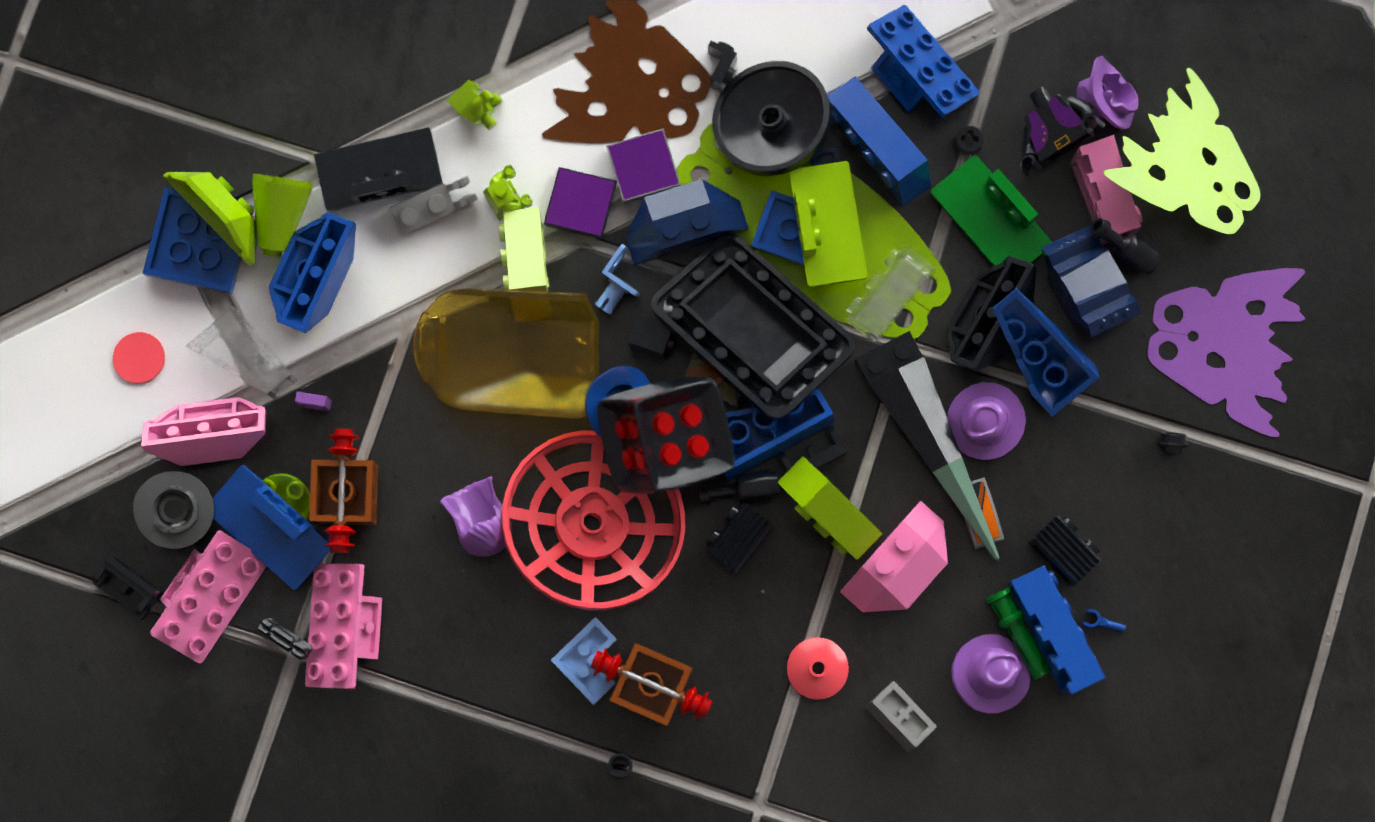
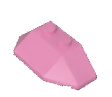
M239 397L177 405L160 414L153 421L149 420L143 423L141 447L143 451L180 466L239 459L265 435L266 410L263 406H257Z
M920 501L842 588L840 593L862 613L907 610L948 564L944 521Z

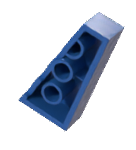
M817 388L787 417L780 420L770 419L753 405L751 408L736 412H726L734 448V467L724 473V476L729 481L738 474L753 468L833 424L834 414L820 389Z

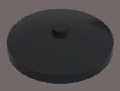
M786 61L759 63L737 74L732 79L730 85H726L720 93L713 110V134L724 156L740 170L759 176L785 174L806 164L823 146L831 127V103L820 80L803 66Z

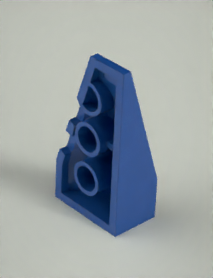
M1017 288L993 307V311L1014 353L1017 364L1024 375L1031 395L1052 417L1099 378L1097 366Z

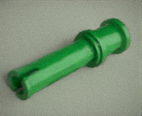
M1007 587L991 595L985 601L987 604H991L999 618V627L1007 630L1020 656L1028 667L1033 680H1036L1051 672V669L1044 660L1023 621L1025 618L1023 616L1024 612L1018 610L1010 596L1011 589Z

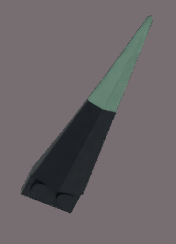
M910 331L855 358L870 389L930 468L995 560H999V554L927 363Z

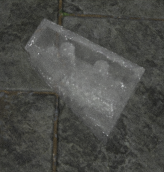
M910 246L904 247L900 251L894 249L884 262L888 267L881 275L875 273L865 287L869 290L862 299L857 297L846 310L850 313L846 321L873 343L883 336L902 313V310L912 297H915L920 291V287L930 275L932 276L938 269Z
M233 306L185 345L195 353L272 399L277 398L297 381L249 322Z

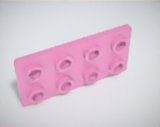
M217 531L203 553L193 549L160 598V601L166 608L151 629L150 634L197 663H203L267 566L251 553L250 548L223 531Z
M319 564L314 569L308 643L312 646V651L306 663V687L354 689L356 687L358 658L378 659L383 598L362 595L363 564Z

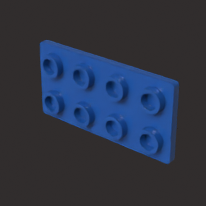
M906 5L900 6L868 25L867 30L884 49V52L871 66V69L908 112L915 109L925 98L941 117H945L980 94L971 80Z
M245 465L240 466L213 497V519L240 543L250 548L253 555L293 590L299 588L330 552V547L324 546V544L330 541Z

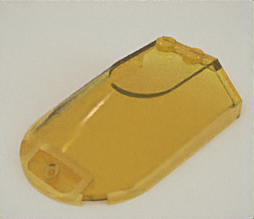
M482 288L456 289L438 296L429 308L421 314L415 329L413 348L419 374L423 381H427L437 393L436 397L446 404L458 409L571 419H580L586 416V393L593 381L599 377V320L586 293Z

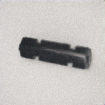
M263 618L258 626L259 633L265 637L270 636L269 639L287 652L291 650V654L299 660H306L312 651V646L304 640L301 642L300 637L282 625L279 627L278 622L272 618Z

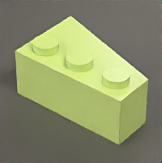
M535 207L503 211L504 223L499 224V234L501 242H506V249H501L503 268L508 267V275H503L505 294H511L516 318L524 319L553 315L548 291L549 278L547 277L546 251L540 209Z

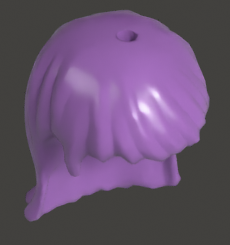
M492 476L473 482L464 489L443 497L440 504L452 516L459 540L466 552L478 557H489L505 549L501 516L503 504L494 491ZM510 519V529H511V534H512V533H513V527H512V522H511V519Z

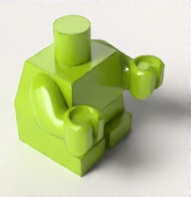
M467 80L447 101L460 115L477 125L483 124L488 130H491L497 124V121L491 116L495 112L492 106L499 105L503 99L499 94L491 93L488 90H483L480 93L481 87L476 82Z
M510 164L506 165L504 170L495 174L489 182V187L483 191L486 200L499 221L504 219L503 211H514L529 208L533 205L529 194H523L520 198L511 181H507L508 178L512 179L516 176V172Z

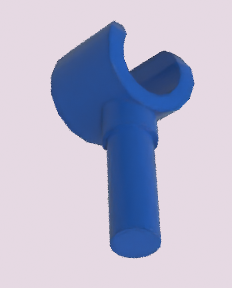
M1088 609L1085 611L1097 617V621L1094 624L1083 622L1085 627L1093 629L1100 626L1124 633L1126 625L1100 617L1097 610Z

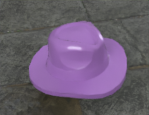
M1102 55L1097 57L1092 67L1091 76L1079 82L1076 89V97L1090 103L1100 120L1106 119L1114 127L1121 130L1128 129L1132 124L1134 111L1138 109V95L1132 85L1126 82L1121 74Z
M981 382L962 390L954 398L947 414V419L959 450L967 456L979 460H991L1009 453L1021 440L1026 425L1025 410L1018 396L1009 388L997 383Z
M987 634L973 638L964 644L955 655L951 666L952 682L962 701L975 711L993 714L1009 710L1020 703L1029 690V669L1014 643L1004 636Z

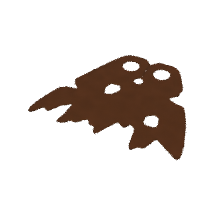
M609 0L606 2V6L615 15L618 26L589 15L590 36L595 45L588 47L586 52L574 53V56L592 73V76L585 81L589 86V90L577 92L561 88L553 89L557 97L555 100L556 104L568 112L569 116L544 131L542 136L547 139L563 142L622 141L634 126L638 127L641 135L659 129H664L666 138L689 134L695 128L699 117V111L695 103L704 100L710 89L711 76L709 72L664 26L655 25L646 29L647 12L634 0ZM648 58L657 63L655 72L646 74L639 66V59ZM695 74L699 77L700 86L696 91L688 92L684 90L681 82L685 75ZM666 87L669 90V95L661 97L659 95L660 88ZM593 101L604 102L607 112L604 115H591L588 113V108ZM676 107L684 109L687 113L686 122L679 126L673 125L668 118L669 112Z

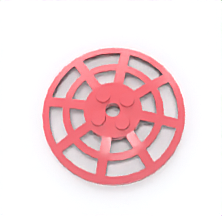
M588 430L565 433L549 439L535 448L521 461L513 473L504 494L501 510L502 530L505 546L514 565L536 590L550 599L569 607L584 610H609L624 607L642 599L654 591L668 576L677 562L683 546L686 529L685 509L679 489L668 490L666 493L670 499L674 524L655 523L653 507L647 494H633L622 491L616 496L609 490L601 488V473L611 477L612 475L608 464L602 463L604 451L602 438L595 431ZM592 443L590 462L572 463L555 471L545 458L550 452L565 446ZM535 464L545 480L536 490L529 510L512 507L513 496L519 482ZM589 472L588 486L572 492L561 480L574 473ZM552 487L562 500L556 514L538 512L542 498ZM635 496L643 509L645 523L629 522L628 513L624 505ZM588 516L597 518L600 528L597 530L587 529L584 525V519ZM510 519L528 523L530 540L539 558L527 567L520 559L514 546ZM537 524L555 527L559 543L548 551L544 549L539 538ZM627 535L645 536L642 547L633 560L620 549ZM654 536H673L667 560L658 574L651 579L639 566L649 554L654 542ZM569 552L575 557L582 559V575L566 570L555 561ZM611 556L622 568L610 575L594 577L595 560ZM548 567L563 579L581 584V601L555 593L538 581L535 576ZM630 576L642 587L635 593L621 599L594 602V586L612 584Z

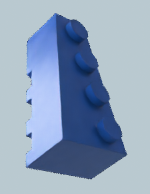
M853 77L828 95L832 109V122L836 125H841L847 139L852 145L857 146L867 163L873 167L902 207L931 187L927 158L856 77Z
M1042 566L1007 583L1019 609L1024 612V619L1044 660L1051 669V674L1062 695L1073 694L1106 678L1096 657L1087 644L1080 626H1077L1072 617L1073 612L1070 604L1065 597H1061L1057 589L1059 586L1058 580L1051 569L1047 571L1046 567Z

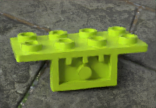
M843 161L803 167L789 172L807 286L812 288L867 279L868 273L849 162Z

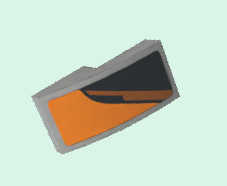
M985 477L971 481L994 543L1004 541L1002 528ZM965 519L974 549L984 547L985 545Z

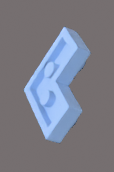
M596 617L551 659L593 705L616 684L613 680L606 682V675L601 672L594 677L595 670L590 668L596 652L600 651L603 653L605 648L608 649L617 641Z

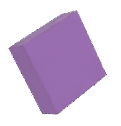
M297 391L295 397L296 404L301 408L325 412L330 411L332 400L327 396Z

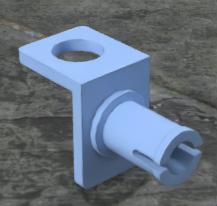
M623 244L620 245L602 271L604 275L609 277L608 281L610 284L598 301L595 302L596 306L602 308L609 315H611L624 293L628 294L630 292L636 297H639L641 294L613 274V271L629 250Z

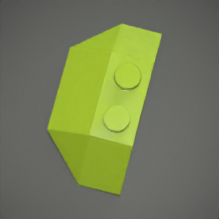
M166 172L163 177L249 267H252L255 264L256 221L250 214L254 209L242 197L237 201L230 194L234 189L222 176L216 179L210 172Z

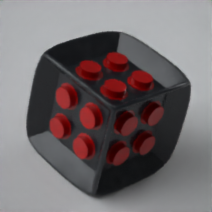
M695 376L656 382L613 394L598 402V423L607 463L617 488L623 492L651 494L658 491L673 490L717 477L734 467V448L726 410L719 388L712 378Z

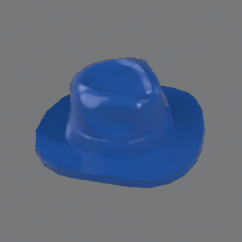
M631 366L614 367L600 375L588 388L585 397L586 416L590 426L598 436L601 437L597 414V405L600 400L622 391L651 384L639 369Z

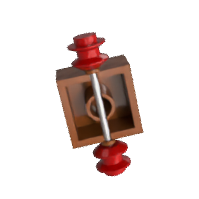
M335 429L334 434L328 435L329 438L334 440V446L328 448V452L338 456L337 460H311L309 521L316 525H337L330 526L324 531L331 535L330 542L324 544V546L330 547V553H349V548L355 547L354 544L349 542V536L355 534L356 531L349 526L343 525H377L379 465L373 460H350L349 457L359 452L358 449L353 447V441L358 439L359 436L353 435L352 429Z
M637 643L634 644L625 666H621L622 659L620 653L611 657L608 655L607 648L604 649L603 653L600 651L596 652L590 668L595 670L593 676L595 677L601 672L606 675V682L613 680L616 675L620 677L610 701L666 726L669 725L678 703L681 704V701L682 705L680 708L683 716L688 712H692L695 714L696 722L699 716L706 717L712 700L707 699L709 692L704 696H700L697 694L695 686L689 689L686 695L683 692L693 670L692 667Z

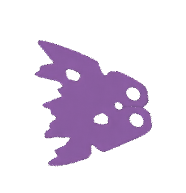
M1281 268L1230 277L1223 280L1215 297H1212L1204 288L1190 287L1159 298L1154 306L1153 323L1160 331L1150 337L1147 352L1149 361L1162 373L1208 404H1216L1226 398V411L1235 421L1261 434L1279 437V432L1269 424L1273 416L1260 407L1255 395L1272 398L1282 403H1285L1287 400L1286 394L1281 390L1282 383L1275 376L1274 371L1280 369L1283 362L1292 361V358L1269 342V339L1275 334L1269 329V325L1272 322L1278 321L1297 322L1305 320V317L1299 312V305L1283 298V295L1305 274V270L1300 268ZM1261 300L1265 302V309L1261 315H1250L1246 309V305L1250 301ZM1177 305L1182 309L1183 318L1179 323L1172 324L1165 319L1164 311L1168 306ZM1191 331H1195L1198 334V339L1194 342L1188 339V333ZM1170 341L1177 346L1178 353L1174 359L1165 360L1159 355L1158 349L1163 342ZM1211 352L1219 354L1225 360V367L1213 368L1207 365V354Z

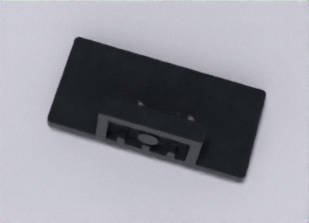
M428 127L314 155L325 208L329 212L443 184L432 132Z

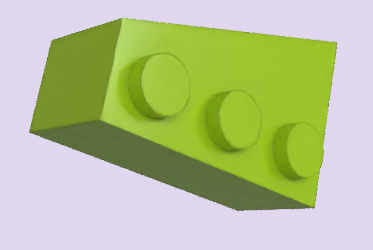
M804 456L777 482L798 503L795 507L797 512L807 521L813 517L817 521L813 527L825 539L829 535L834 538L831 544L843 556L849 552L858 560L883 534Z

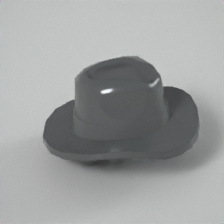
M170 471L157 474L141 485L134 498L133 513L139 530L150 542L168 549H181L195 544L206 534L212 524L214 504L208 488L198 478L188 473Z

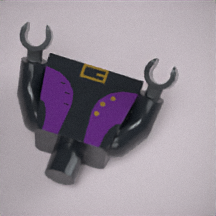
M1045 87L1038 88L1030 94L1036 109L1025 116L1023 157L1020 159L1018 166L1026 177L1029 176V170L1032 167L1037 172H1040L1042 166L1038 162V158L1040 162L1051 164L1086 140L1094 137L1097 134L1095 127L1099 125L1104 128L1105 123L1098 118L1090 103L1076 96L1067 97L1062 94L1051 98Z

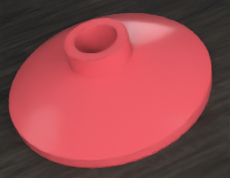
M810 638L802 641L793 649L788 658L787 675L791 685L798 693L810 699L821 700L835 695L842 689L848 677L849 666L845 653L836 643L825 638ZM816 662L822 663L824 666L823 673L815 674L812 670L813 664Z

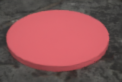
M144 332L126 335L118 342L113 352V365L116 372L124 380L131 383L141 384L151 381L161 372L165 363V352L162 344L157 338Z

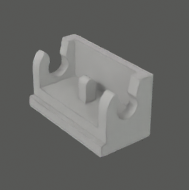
M894 681L865 706L873 717L907 752L915 749L937 727Z

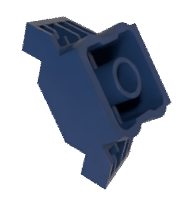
M1091 225L1041 247L1048 268L1046 280L1071 324L1079 323L1093 337L1141 312L1137 300L1130 294L1128 284L1109 250L1101 243V240L1093 237L1090 233Z

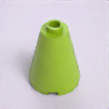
M253 174L252 187L258 248L264 249L263 255L281 257L282 252H285L293 233L298 228L310 197L313 183Z

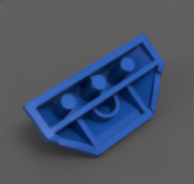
M327 212L321 218L310 222L293 233L269 285L278 323L306 334L329 314L354 260L355 222Z

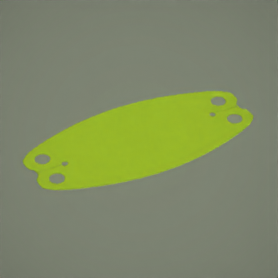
M711 123L700 136L701 146L698 148L699 150L694 154L686 155L678 165L677 174L681 185L693 182L691 180L692 170L698 166L705 167L709 171L708 183L740 200L749 230L737 233L736 235L751 246L771 190L793 197L789 172L776 176H759L740 170L729 162L721 151L716 149ZM809 161L799 168L810 167ZM727 167L732 168V173L729 175L725 173V168ZM852 173L851 178L868 273L867 279L809 288L803 266L756 250L833 319L891 338H896L910 331L914 339L918 338L928 325L927 315L933 307L941 306L951 293V287L945 271L920 236L888 202ZM931 276L936 280L937 288L933 293L924 294L919 290L918 281L921 277ZM896 286L902 287L901 293L895 292ZM899 309H907L912 313L913 321L908 327H900L895 323L894 315Z

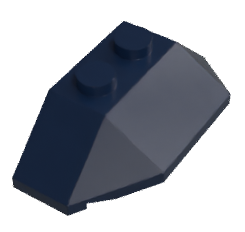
M700 179L644 197L625 237L634 265L636 266L715 241L722 235L747 231L749 228L740 200Z

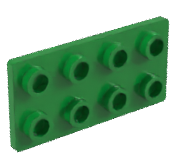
M977 155L969 158L930 192L932 197L992 266L1002 263L1008 256L1032 263L1043 254L1041 247L1052 243L1050 238L1035 223V219L1038 216L1035 209L999 169L992 173Z

